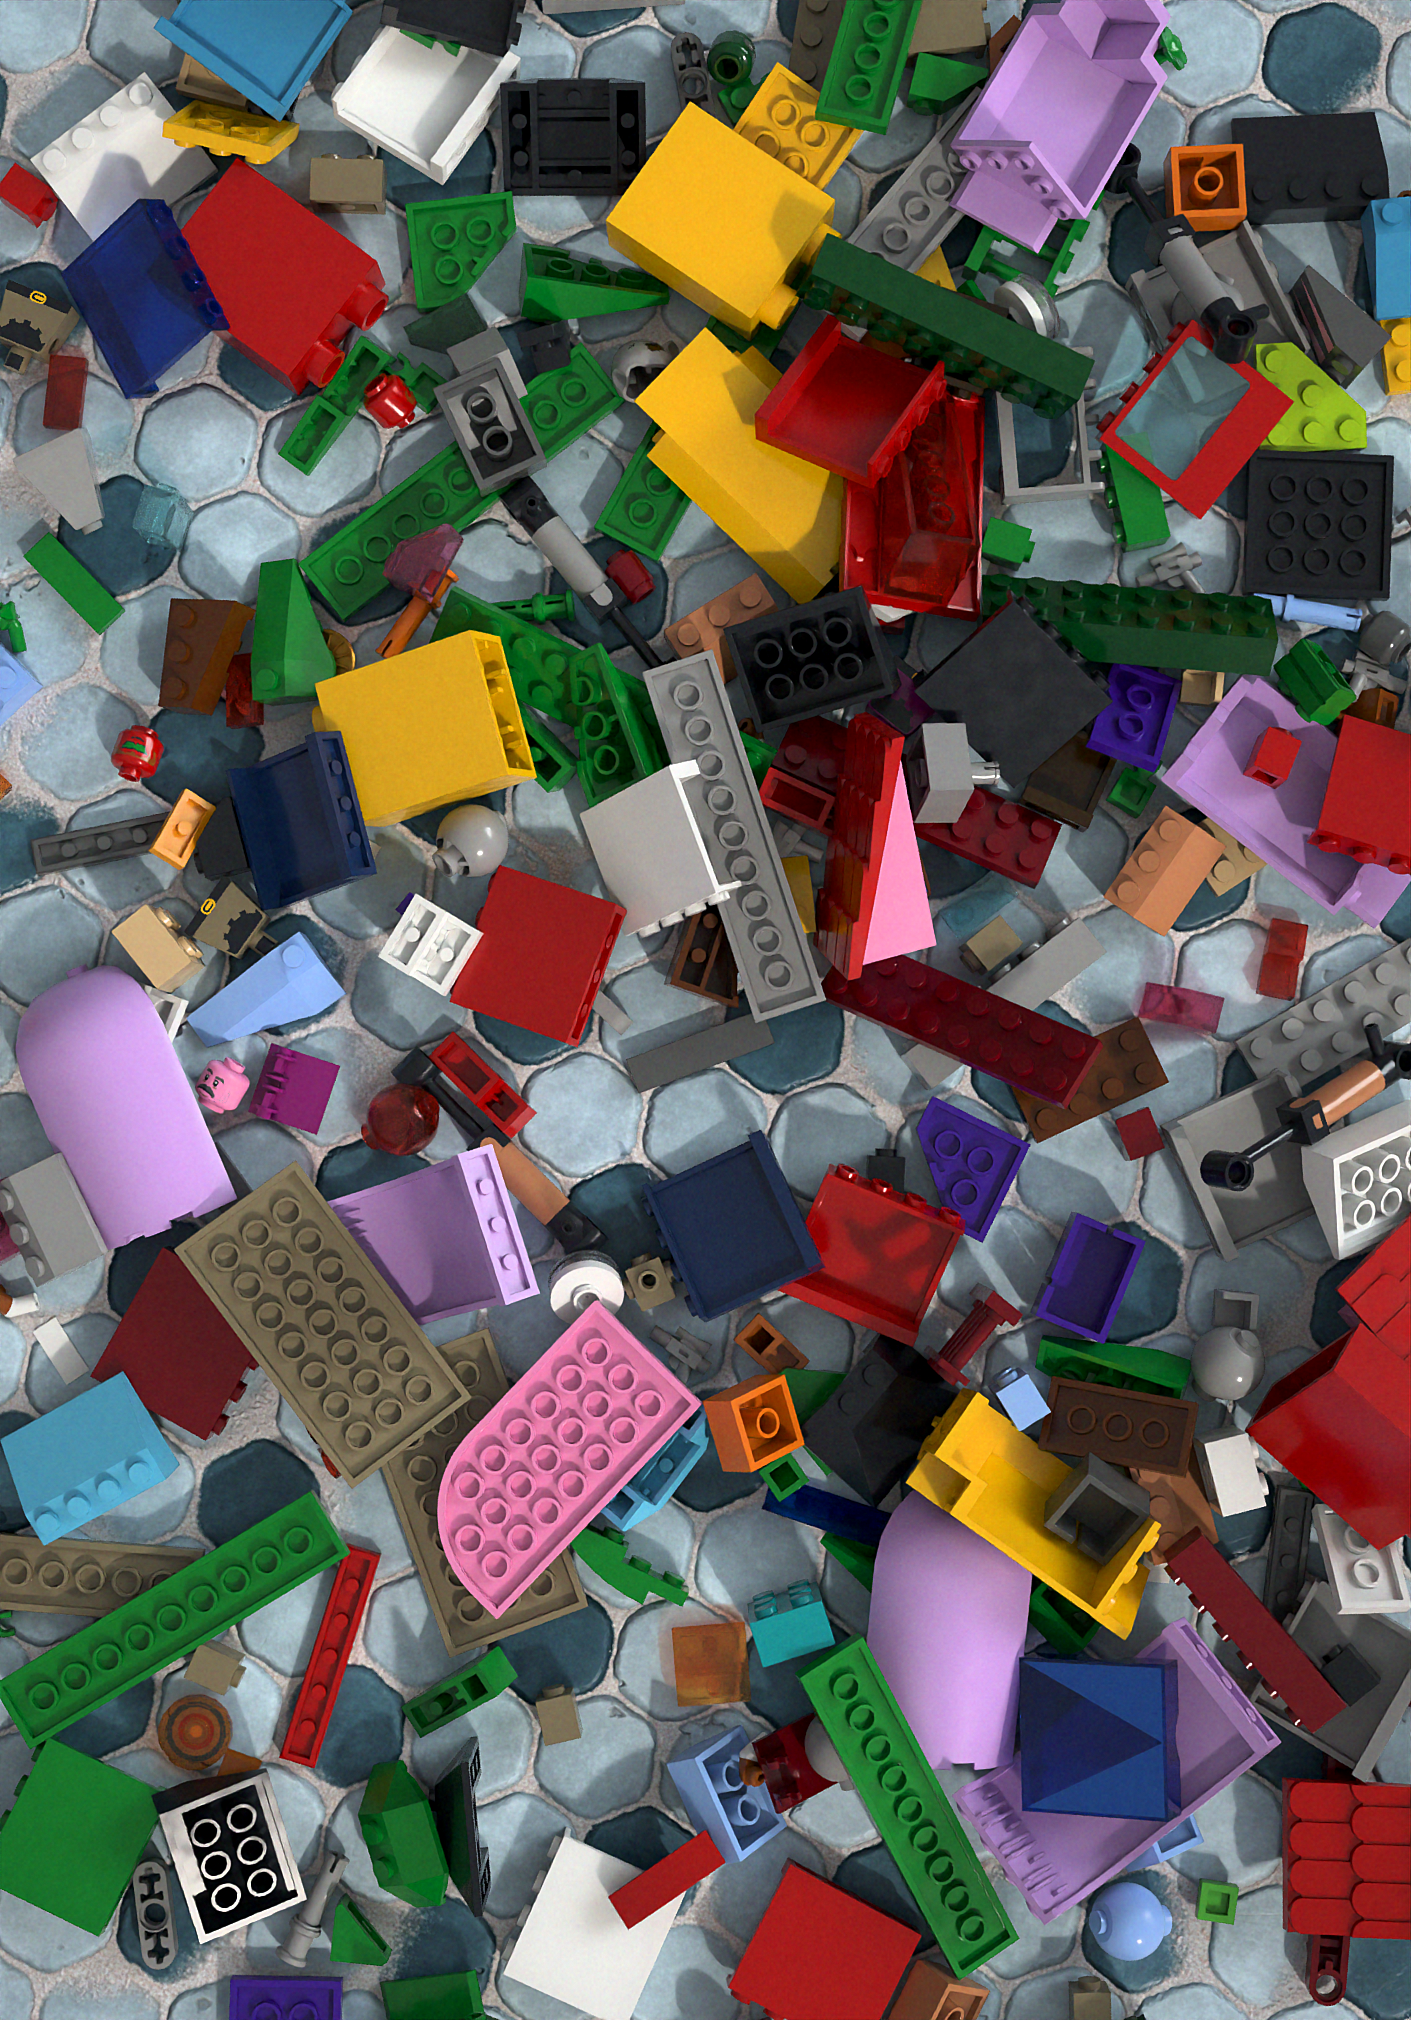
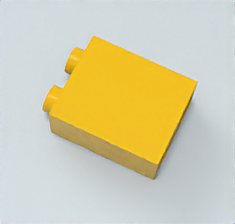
M689 102L606 219L609 246L750 342L763 323L778 331L787 321L799 300V297L795 296L797 291L790 287V285L804 265L808 266L811 256L826 234L830 233L840 239L842 238V234L832 228L835 199L692 102Z
M468 630L315 683L320 705L315 706L312 710L315 732L341 731L365 826L386 827L537 778L500 636Z

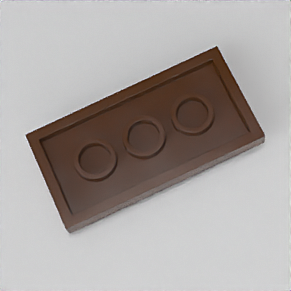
M1135 1017L1094 1036V1038L1101 1041L1103 1048L1066 1110L1009 1085L1037 1144L1169 1083L1139 1017Z
M1052 1376L1046 1403L1051 1412L1043 1418L1038 1443L1039 1450L1084 1458L1088 1452H1091L1108 1464L1186 1478L1199 1409L1197 1402Z

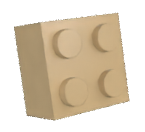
M145 904L111 931L158 990L172 993L205 967L204 963L200 960V957L204 955L201 949L191 938L187 939L184 935L181 936L177 931L181 924L169 910L165 911L162 907L155 908Z

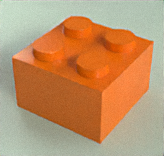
M1243 144L1170 147L1163 162L1166 219L1184 214L1195 232L1238 230L1247 216Z
M785 1374L754 1375L702 1401L723 1471L753 1472L805 1445Z

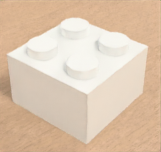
M1234 1425L1198 1433L1193 1436V1444L1211 1509L1225 1517L1266 1506L1264 1495H1268L1269 1490L1264 1474L1258 1473L1254 1459L1259 1458V1451L1253 1436L1248 1437L1247 1432Z

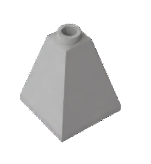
M74 429L12 459L15 466L75 530L81 529L83 534L86 535L104 526L101 520L105 518L91 437L87 429Z

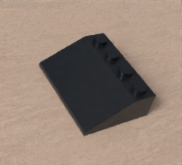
M1375 112L1232 118L1231 120L1232 144H1243L1247 216L1244 221L1248 220L1250 225L1360 220L1371 200L1390 198L1388 167Z
M862 585L723 628L757 733L895 693L902 685L892 651Z
M266 1768L190 1780L151 1795L200 1944L307 1900Z

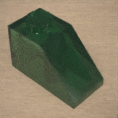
M467 293L403 327L411 345L448 355L446 349L487 330Z

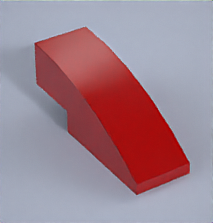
M769 767L758 790L763 806L828 840V837L833 835L836 797Z
M454 1031L428 1056L511 1139L537 1114Z
M704 1830L608 1896V1899L629 1930L726 1862L706 1830Z

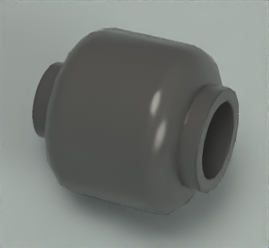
M1381 611L1375 616L1369 614L1360 623L1358 633L1361 635L1358 646L1361 651L1379 664L1386 665L1391 662L1396 664L1411 649V627L1390 611Z

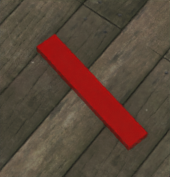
M349 1543L346 1545L351 1553L340 1561L279 1758L311 1768H315L382 1555L381 1553Z

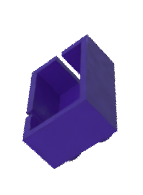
M1071 1211L1045 1275L1052 1278L1049 1285L1042 1282L1030 1313L1104 1344L1146 1241Z

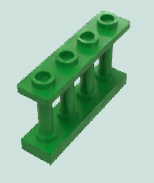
M1103 189L1092 207L1093 210L1097 211L1106 190ZM1058 218L1054 226L1069 233L1061 250L1059 251L1043 244L1038 254L984 225L964 265L961 277L966 280L973 279L975 282L979 272L984 275L989 272L1007 282H1015L1026 291L1038 296L1035 303L1039 310L1043 303L1050 306L1059 288V285L1054 284L1058 272L1066 274L1075 255L1069 250L1074 240L1081 243L1091 222L1085 219L1061 220ZM1004 240L1053 264L1045 283L994 259V254L989 252L994 241L1001 243Z

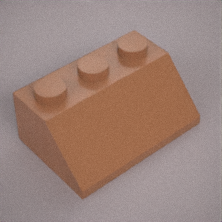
M755 573L664 629V639L678 660L712 649L723 684L725 685L738 677L723 628L777 612L779 609L761 579Z
M1165 805L1103 897L1165 937L1227 846Z
M1193 1442L1186 1478L1124 1467L1125 1475L1150 1492V1516L1148 1518L1161 1524L1157 1531L1159 1538L1156 1544L1146 1553L1147 1559L1154 1566L1167 1563L1163 1552L1195 1526L1202 1530L1213 1545L1219 1542Z
M918 1959L908 1973L907 1982L899 1998L891 2007L888 2020H976L990 1990L967 1977L959 1981L953 1975L950 1968L940 1963Z

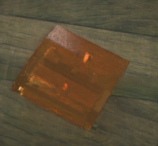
M745 1622L672 1628L678 1707L751 1701Z

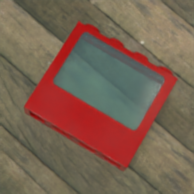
M1190 319L1184 324L1180 321L1177 322L1165 338L1169 342L1161 354L1155 351L1142 367L1146 373L1137 384L1134 381L1130 382L1119 396L1122 404L1115 413L1109 410L1099 421L1096 429L1100 432L1095 439L1100 443L1106 444L1184 507L1183 510L1194 519L1201 520L1294 401L1245 361L1229 364L1219 360L1213 353L1212 345L1214 340L1209 332L1194 319Z

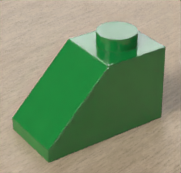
M919 52L906 107L912 108L915 113L923 116L942 115L963 103L976 86L983 90L989 69Z

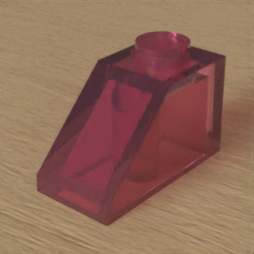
M445 523L398 543L394 552L386 559L382 575L395 588L431 603L464 539L451 525Z
M1146 982L1138 1017L1205 1035L1216 1034L1225 998L1187 988Z

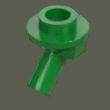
M9 601L6 604L0 602V630H8L13 653L26 651L24 632L18 620L20 616L16 613L15 603L13 601Z

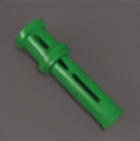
M566 589L565 593L543 595L542 592H536L532 595L531 599L490 603L523 621L535 620V623H539V625H545L546 621L567 618L570 622L576 620L572 589Z

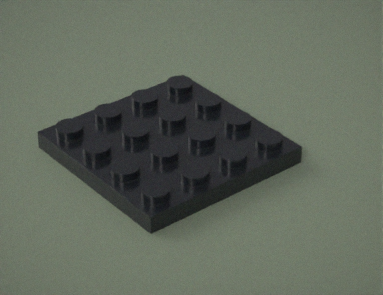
M1256 450L1247 461L1242 595L1264 593L1285 597L1287 594H1291L1294 597L1387 601L1390 598L1394 456Z

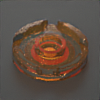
M203 1694L187 1695L176 1700L163 1714L158 1726V1742L162 1751L164 1750L165 1754L169 1757L168 1759L175 1766L186 1770H203L217 1763L226 1753L233 1737L232 1720L227 1709L216 1699Z

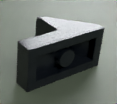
M562 320L517 334L521 348L530 346L538 373L571 364L568 320Z

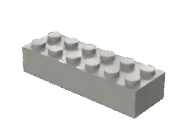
M1066 917L1045 933L1048 938L1046 942L1041 945L1037 940L1016 956L1020 961L1018 964L1012 967L1010 963H1007L988 977L992 984L985 990L1033 1011L1107 951L1080 917L1072 922ZM908 1040L902 1045L906 1051L900 1055V1058L926 1090L935 1088L964 1065L912 1040Z

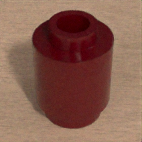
M621 549L607 559L608 567L605 570V574L615 581L627 596V600L629 599L633 605L646 599L656 589L652 582L654 577L633 550L625 552Z

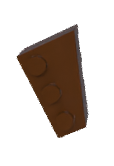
M171 598L158 706L179 714L212 716L229 677V673L226 671L234 652L239 653L243 643L240 641L241 635L248 619L252 621L256 610L235 600Z
M706 902V910L686 917L664 985L730 1008H739V996H737V976L739 971L718 906L717 904L709 906L708 902Z

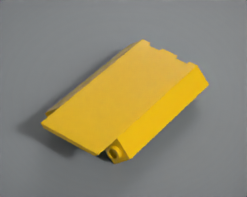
M705 327L634 400L661 427L652 438L656 445L647 454V457L798 604L809 602L839 572L843 476L756 439L754 415L783 374L753 345L742 354L738 350L732 353Z

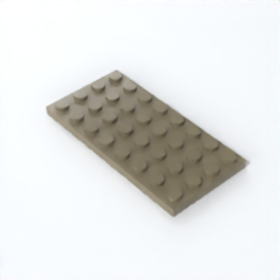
M296 1160L173 1249L351 1489L472 1398Z
M489 1327L435 1347L472 1398L381 1467L449 1658L589 1606L568 1546L498 1619L461 1583L445 1555L440 1539L437 1517L438 1496L445 1469L463 1439L511 1389Z

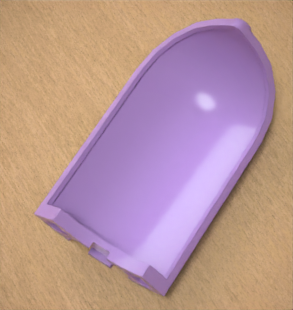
M84 964L66 971L68 979L54 984L33 999L19 1022L15 1051L21 1077L54 1154L62 1152L108 1250L126 1245L142 1235L146 1238L173 1227L170 1221L176 1218L178 1222L191 1216L196 1218L238 1199L164 1024L149 996L132 976L117 966L101 965L89 970L87 965Z
M913 1490L893 1511L880 1538L874 1564L867 1645L931 1769L951 1770L952 1763H971V1767L974 1770L1010 1764L1013 1761L1032 1574L921 1493Z

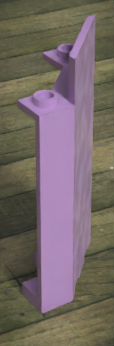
M1241 674L1223 695L1222 701L1196 730L1185 748L1173 760L1160 780L1331 914L1335 915L1344 906L1375 929L1410 883L1411 875L1395 874L1389 871L1387 867L1374 863H1360L1351 856L1338 852H1324L1318 846L1307 843L1308 837L1318 824L1338 736L1322 724L1315 721L1306 722L1296 712L1295 706L1297 704L1261 676ZM1269 726L1272 728H1284L1290 731L1294 738L1302 741L1287 780L1276 789L1243 775L1257 737Z

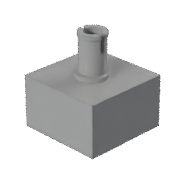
M965 723L921 724L906 756L914 823H957L974 791L973 784H998L1000 769L995 770V768L999 767L997 761L970 762Z

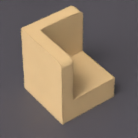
M1181 669L1180 681H1182L1178 704L1214 708L1222 701L1225 673Z

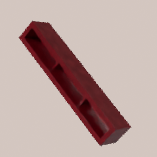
M1195 1526L1163 1552L1168 1564L1164 1567V1570L1177 1586L1184 1582L1192 1592L1188 1596L1192 1604L1201 1614L1208 1611L1216 1620L1212 1624L1215 1631L1226 1643L1231 1639L1240 1649L1236 1652L1238 1658L1249 1671L1256 1667L1264 1677L1260 1680L1262 1686L1273 1699L1280 1696L1288 1705L1284 1708V1711L1298 1728L1304 1724L1313 1734L1347 1707L1343 1698L1321 1674L1318 1667L1198 1526Z

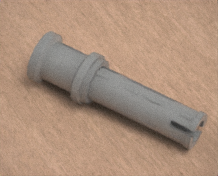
M333 1850L327 1852L325 1861L300 1914H295L291 1917L289 1922L291 1929L286 1940L275 1951V1954L286 1963L296 1967L306 1966L308 1961L306 1954L314 1938H318L321 1934L319 1922L350 1861L343 1854L336 1867L333 1868L332 1865L338 1852Z

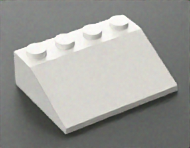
M145 72L30 159L43 179L105 258L218 172V169L201 146L196 145L194 148L181 147L174 144V139L162 137L163 122L176 114V112Z
M1411 1100L1403 1101L1335 1131L1312 1146H1301L1303 1181L1335 1259L1341 1260L1383 1240L1411 1212Z

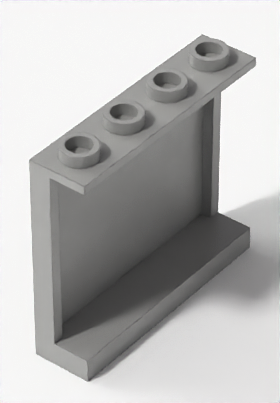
M1245 220L1241 223L1238 230L1198 248L1213 272H1218L1234 279L1232 286L1240 291L1245 310L1261 304H1266L1269 307V317L1256 321L1258 324L1257 333L1249 354L1244 360L1254 368V345L1293 342L1306 355L1311 348L1309 345L1311 339L1306 327L1303 324L1299 325L1293 313L1295 306L1291 296L1287 292L1283 293L1278 283V270L1271 260H1267L1262 250L1263 241L1259 232L1255 228L1252 229L1248 220ZM1164 265L1147 273L1142 269L1131 274L1125 285L1159 354L1169 343L1165 338L1174 327L1171 314L1172 306L1180 290ZM1181 346L1165 366L1187 413L1249 384L1248 381L1226 363L1219 360L1208 349L1203 358L1183 350Z
M1279 1070L1160 1125L1214 1251L1226 1263L1239 1257L1237 1250L1316 1214L1303 1181L1301 1146L1305 1144L1285 1141L1253 1162V1180L1250 1186L1240 1192L1208 1186L1201 1178V1162L1209 1151L1221 1150L1241 1153L1281 1127L1276 1108L1291 1098L1301 1097L1303 1094L1295 1077H1289L1288 1074Z
M1318 1576L1314 1584L1306 1581L1296 1599L1302 1603L1296 1616L1288 1613L1282 1626L1319 1670L1325 1664L1321 1658L1325 1653L1337 1644L1344 1648L1351 1642L1381 1677L1379 1684L1351 1707L1346 1703L1347 1707L1313 1734L1304 1724L1298 1728L1284 1711V1708L1288 1706L1280 1696L1273 1699L1260 1683V1680L1264 1678L1263 1676L1261 1679L1254 1676L1244 1694L1258 1712L1353 1769V1776L1366 1782L1411 1702V1630L1383 1613L1337 1614L1329 1581Z

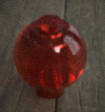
M397 1083L383 1088L373 1097L368 1106L366 1123L361 1126L363 1140L371 1149L377 1150L380 1148L391 1155L410 1156L421 1152L430 1145L439 1128L440 1107L436 1098L419 1086L408 1083Z

